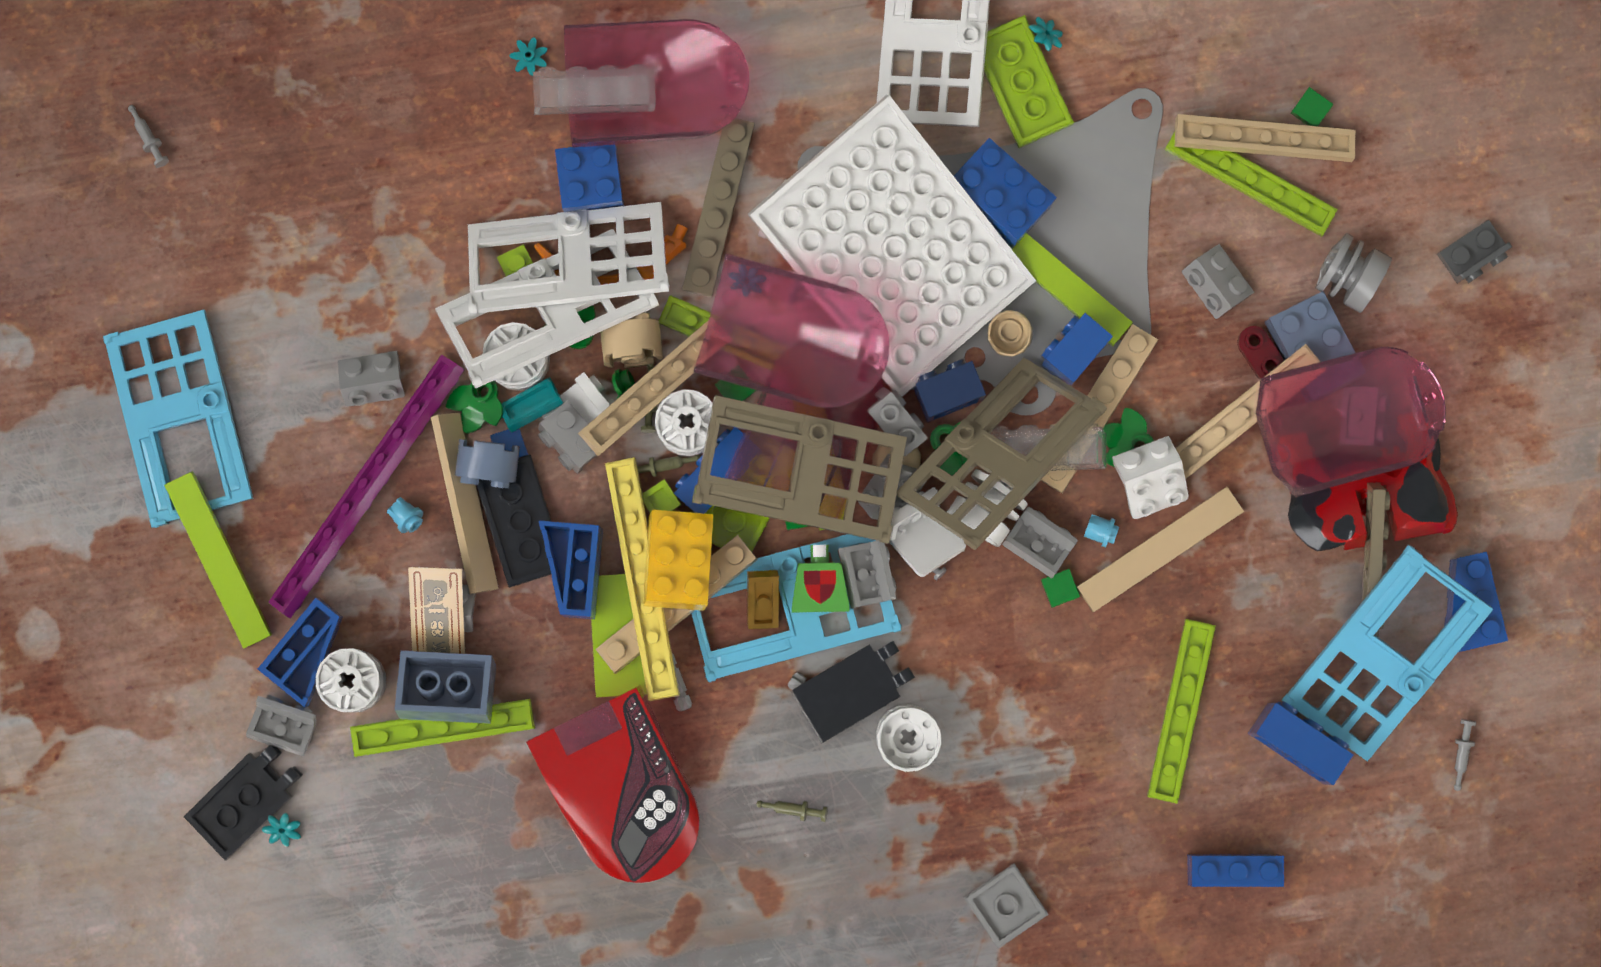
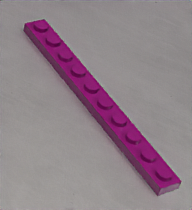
M441 354L268 603L283 615L291 619L296 610L301 607L305 597L312 587L317 584L326 567L336 557L338 550L347 537L354 531L356 524L371 507L377 494L389 481L391 474L405 458L407 451L417 437L421 435L433 414L440 408L442 401L449 391L456 385L464 371L462 367Z

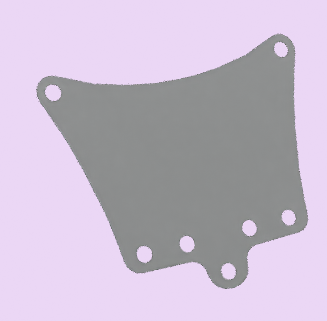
M1137 88L1089 117L1074 122L1073 125L1021 148H1018L1016 143L1001 146V148L1057 197L1051 208L1027 234L1130 319L1135 326L1151 335L1147 274L1149 206L1152 172L1163 114V104L1155 92L1146 88ZM1145 99L1151 103L1152 113L1148 118L1139 119L1133 115L1132 105L1136 100ZM814 146L801 154L798 161V170L825 147ZM975 152L940 155L938 157L954 176ZM1034 282L1001 311H1019L1030 321L1033 328V339L1031 345L1024 353L1014 357L996 353L988 341V326L992 321L991 319L932 371L935 370L938 375L946 371L947 365L961 359L965 361V353L972 347H978L985 353L984 364L975 368L979 379L991 383L994 387L1023 358L1044 369L1041 365L1045 358L1041 355L1055 339V336L1063 331L1064 327L1075 315L1038 283ZM1118 340L1113 347L1107 343L1095 358L1114 354L1122 340ZM1039 381L1035 385L1038 390L1037 400L1032 404H1024L1020 401L1010 412L1018 415H1034L1042 412L1051 405L1056 391Z

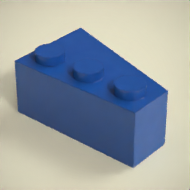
M539 521L560 615L569 618L595 620L603 528L599 525Z
M1487 552L1450 560L1449 576L1493 608V611L1459 652L1508 641ZM1447 588L1448 601L1444 626L1465 602L1464 599L1449 588Z
M315 598L257 669L303 707H309L316 689L317 670L320 663L330 653L343 616L321 598Z

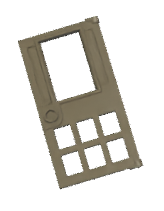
M1023 358L897 490V497L961 538L966 545L976 550L1107 410V407L1094 397L1092 399L1028 359ZM1040 381L1075 404L1040 442L1024 456L990 433ZM956 451L968 460L951 476L939 467ZM976 466H979L989 472L990 475L976 490H973L962 483V481ZM933 475L944 482L945 485L928 500L918 494L917 491ZM1001 480L1013 489L996 505L984 496ZM953 490H956L967 497V499L950 515L938 506ZM975 505H979L990 512V514L976 529H972L961 522V520Z
M715 395L698 483L694 488L692 502L864 537L888 544L892 533L891 522L907 437ZM720 424L798 441L788 492L710 475ZM833 435L857 440L854 461L829 455ZM867 442L891 448L888 468L863 463ZM828 464L852 470L849 490L824 485ZM861 472L886 477L882 497L858 492ZM822 494L846 498L843 520L818 514ZM856 501L880 506L877 527L852 521Z

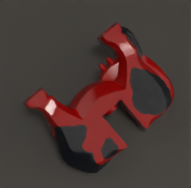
M1425 410L1397 416L1395 430L1396 434L1405 444V454L1401 455L1399 449L1395 447L1392 450L1393 456L1389 457L1388 452L1383 449L1381 451L1382 460L1376 465L1354 464L1332 473H1327L1316 458L1313 447L1308 445L1305 432L1280 436L1278 438L1276 448L1278 456L1287 459L1291 464L1293 486L1290 491L1289 523L1295 534L1308 547L1315 551L1330 550L1344 545V550L1365 547L1367 532L1362 516H1366L1367 483H1380L1386 489V492H1389L1390 507L1386 512L1394 541L1442 533L1443 535L1450 533L1454 529L1458 517L1453 492L1440 469V441L1437 435L1425 426Z

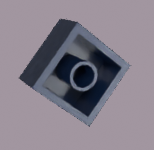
M964 359L947 365L946 371L937 375L934 370L918 377L919 380H917L918 383H915L914 392L927 423L983 401L986 393L973 361L965 363Z

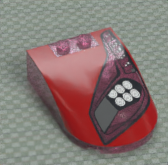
M640 685L526 741L571 829L588 857L603 872L626 882H651L671 874L689 857L697 841L700 828L697 800Z

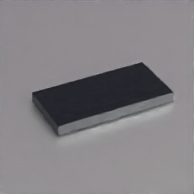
M526 455L518 459L516 482H510L509 488L492 487L491 480L479 479V484L477 485L509 588L552 575L546 556L542 531L539 526V521L552 522L532 456Z

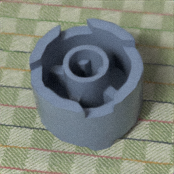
M459 439L455 476L461 477L460 483L478 485L479 479L491 480L492 487L509 488L510 482H516L520 446L512 445V450L509 451L504 450L505 444L475 440L474 446H467L466 439Z

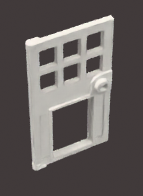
M886 0L877 102L885 95L891 96V85H911L909 110H902V112L912 124L979 127L990 0H962L961 20L911 18L913 0ZM895 51L914 52L912 76H892ZM923 52L943 53L940 78L921 77ZM952 53L972 54L969 79L950 78ZM920 86L940 87L937 112L918 111ZM949 87L969 88L966 113L947 112Z
M661 202L596 210L560 212L553 215L468 224L469 314L668 292L670 288L666 272ZM650 218V231L625 234L624 221ZM616 222V235L590 238V225ZM558 239L560 276L480 285L479 248ZM652 241V255L626 257V244ZM617 245V259L592 261V248ZM653 265V279L628 281L627 268ZM619 269V283L593 286V272Z
M611 229L595 237L616 235V233ZM617 245L607 246L615 257L613 259H617ZM606 247L592 248L591 254ZM559 253L523 267L517 272L493 283L556 276L554 271L559 269ZM636 267L627 268L628 281L643 280ZM612 270L593 272V286L601 285L597 277ZM470 293L439 306L435 310L467 368L472 384L475 388H478L659 306V303L654 293L637 295L639 299L617 309L614 308L609 298L538 306L536 308L546 326L476 358H472L456 329V326L485 314H469L468 296H470ZM601 302L607 313L583 323L577 312Z

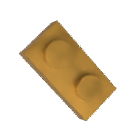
M778 570L747 571L748 629L779 628Z

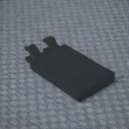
M894 641L875 652L869 644L791 690L821 744L901 697L896 688L915 678L909 667L893 676L885 660L899 652Z
M269 745L257 758L252 753H248L184 816L225 861L268 821V816H273L293 797L287 789L303 774L295 766L293 768L290 767L281 777L273 770L270 764L282 754L277 747Z

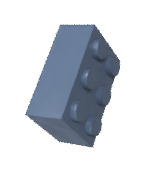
M1324 291L1270 317L1264 322L1284 361L1307 344L1326 367L1299 388L1305 402L1365 372Z
M401 651L395 712L400 719L491 724L496 663L492 655Z

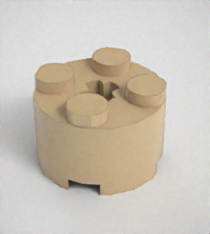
M641 313L632 317V319L625 320L600 332L603 361L606 367H614V362H622L624 368L640 367L654 364L653 357H657L658 360L663 359L659 321L650 318L649 313Z

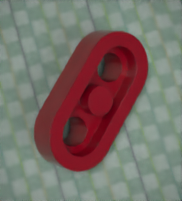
M1250 326L1239 334L1237 339L1238 348L1258 379L1261 380L1270 373L1265 368L1267 361H1272L1275 364V368L1284 362L1277 348L1262 328ZM1250 336H1256L1259 339L1258 346L1250 345Z

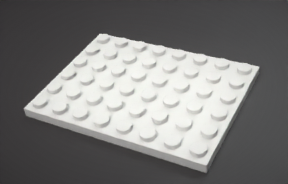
M885 95L748 213L749 217L892 391L896 390L901 396L913 388L915 383H918L919 376L935 369L1036 281L890 95Z

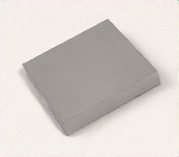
M1014 863L963 897L998 949L1049 915Z

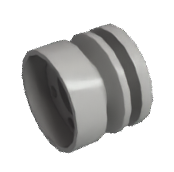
M1346 233L1332 247L1323 262L1315 289L1322 292L1330 281L1333 282L1328 296L1333 298L1341 288L1346 289L1343 304L1361 313L1383 280L1391 264L1392 257L1374 248L1366 258H1363L1360 255L1364 242L1359 240L1351 251L1349 247L1353 236Z

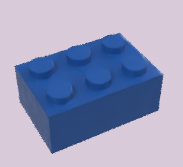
M990 138L954 175L955 179L1012 249L1051 208L1057 198Z
M1286 702L1267 703L1248 734L1322 784L1334 785L1354 755L1347 750L1349 745L1336 736L1327 737L1321 732L1324 728L1309 718L1301 720L1295 716L1298 711Z

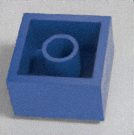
M615 142L555 149L561 203L564 212L624 206Z
M1086 313L1080 319L1075 315L1061 332L1064 338L1061 341L1055 338L1041 355L1045 358L1041 366L1070 386H1072L1113 337Z

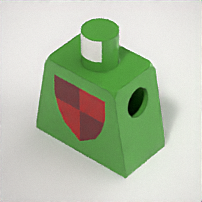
M810 545L811 563H798L791 608L792 613L849 612L850 606L842 564L829 563V545Z

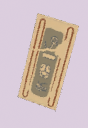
M408 567L412 651L465 654L462 569Z

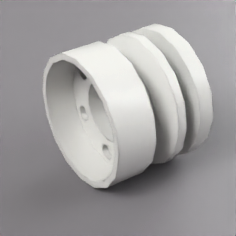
M511 322L500 325L487 337L482 354L535 330L522 323ZM550 355L504 375L495 381L509 390H527L540 383L549 370Z
M684 389L673 392L662 400L656 411L655 426L661 442L669 451L683 457H694L695 455L703 454L713 404L707 396L698 391ZM682 416L685 418L693 416L692 422L694 427L686 426L682 429L680 418Z
M975 469L971 477L981 485L990 474ZM999 480L984 497L998 505L1013 488ZM970 482L965 484L973 490L978 488V486ZM957 496L947 513L952 515L967 498ZM1023 499L1015 508L1023 511L1028 503ZM975 505L961 522L972 529H976L990 512L979 505ZM1012 510L1006 518L1017 521L1019 515ZM1001 522L985 541L999 547L1010 529Z
M339 649L330 653L320 663L316 673V689L321 700L330 708L340 712H363L372 708L382 698L386 688V673L381 662L372 654L359 649ZM345 674L355 675L352 681L353 687L343 686V682L346 680Z
M899 704L889 709L879 720L876 729L877 746L883 759L893 768L904 772L919 771L929 766L938 756L941 747V731L934 717L923 707L914 704ZM904 729L908 732L915 731L912 743H909L907 740L904 742L900 741L903 738L901 732Z

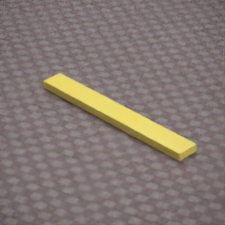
M636 458L605 463L648 700L654 701L679 696L664 608L643 606L648 521Z

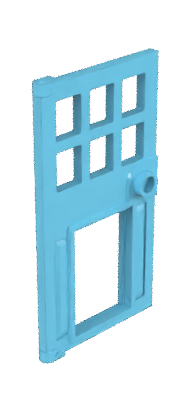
M206 310L189 313L122 333L115 332L103 336L151 528H157L180 519L164 486L171 481L158 432L206 419L225 493L223 497L208 501L212 510L254 499ZM195 326L201 350L182 356L176 331ZM167 334L173 358L154 364L148 339ZM139 341L145 366L126 371L121 346ZM204 359L209 384L191 389L185 364ZM176 367L181 392L163 397L157 372ZM148 375L154 399L135 404L129 380Z
M846 534L757 558L756 562L711 597L747 589V571L778 570L779 592L789 631L711 651L701 610L692 612L693 622L705 663L704 670L707 681L712 682L717 678L878 635L901 631V624L899 623L898 616L895 614L892 600L880 602L884 622L859 628L854 609L850 607V611L846 613L851 630L827 637L824 636L820 616L832 612L792 613L791 608L798 563H805L804 559L811 557L810 545H829V552L831 553L833 563H841L838 553L839 548L876 540Z
M1408 544L1403 553L1281 701L1291 705L1302 715L1322 726L1323 730L1330 735L1346 742L1352 751L1368 761L1435 682V679L1493 611V608L1425 559L1418 550ZM1427 572L1464 599L1465 602L1416 662L1413 663L1377 637L1375 633L1423 574ZM1341 651L1356 663L1339 682L1324 670ZM1363 669H1366L1379 680L1362 699L1348 689V687ZM1319 678L1334 690L1320 707L1316 708L1302 697ZM1388 685L1402 695V697L1387 715H1384L1371 704ZM1343 695L1357 705V707L1344 723L1339 725L1329 718L1326 713ZM1366 712L1379 721L1380 724L1368 739L1363 742L1349 731Z

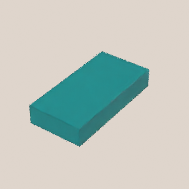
M549 377L501 403L503 407L502 417L512 433L556 409L564 402L554 382Z

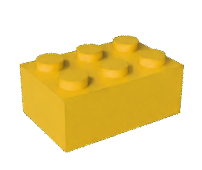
M652 509L648 525L643 606L705 610L708 605L713 514Z

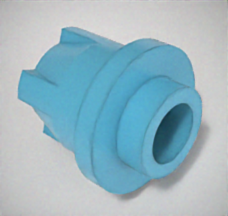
M401 497L387 510V513L398 525V530L401 533L414 532L423 522V511L419 507L415 508Z
M1091 514L1084 537L1102 543L1101 546L1105 548L1108 542L1114 544L1119 527L1114 525L1116 519L1111 518V520H1107Z

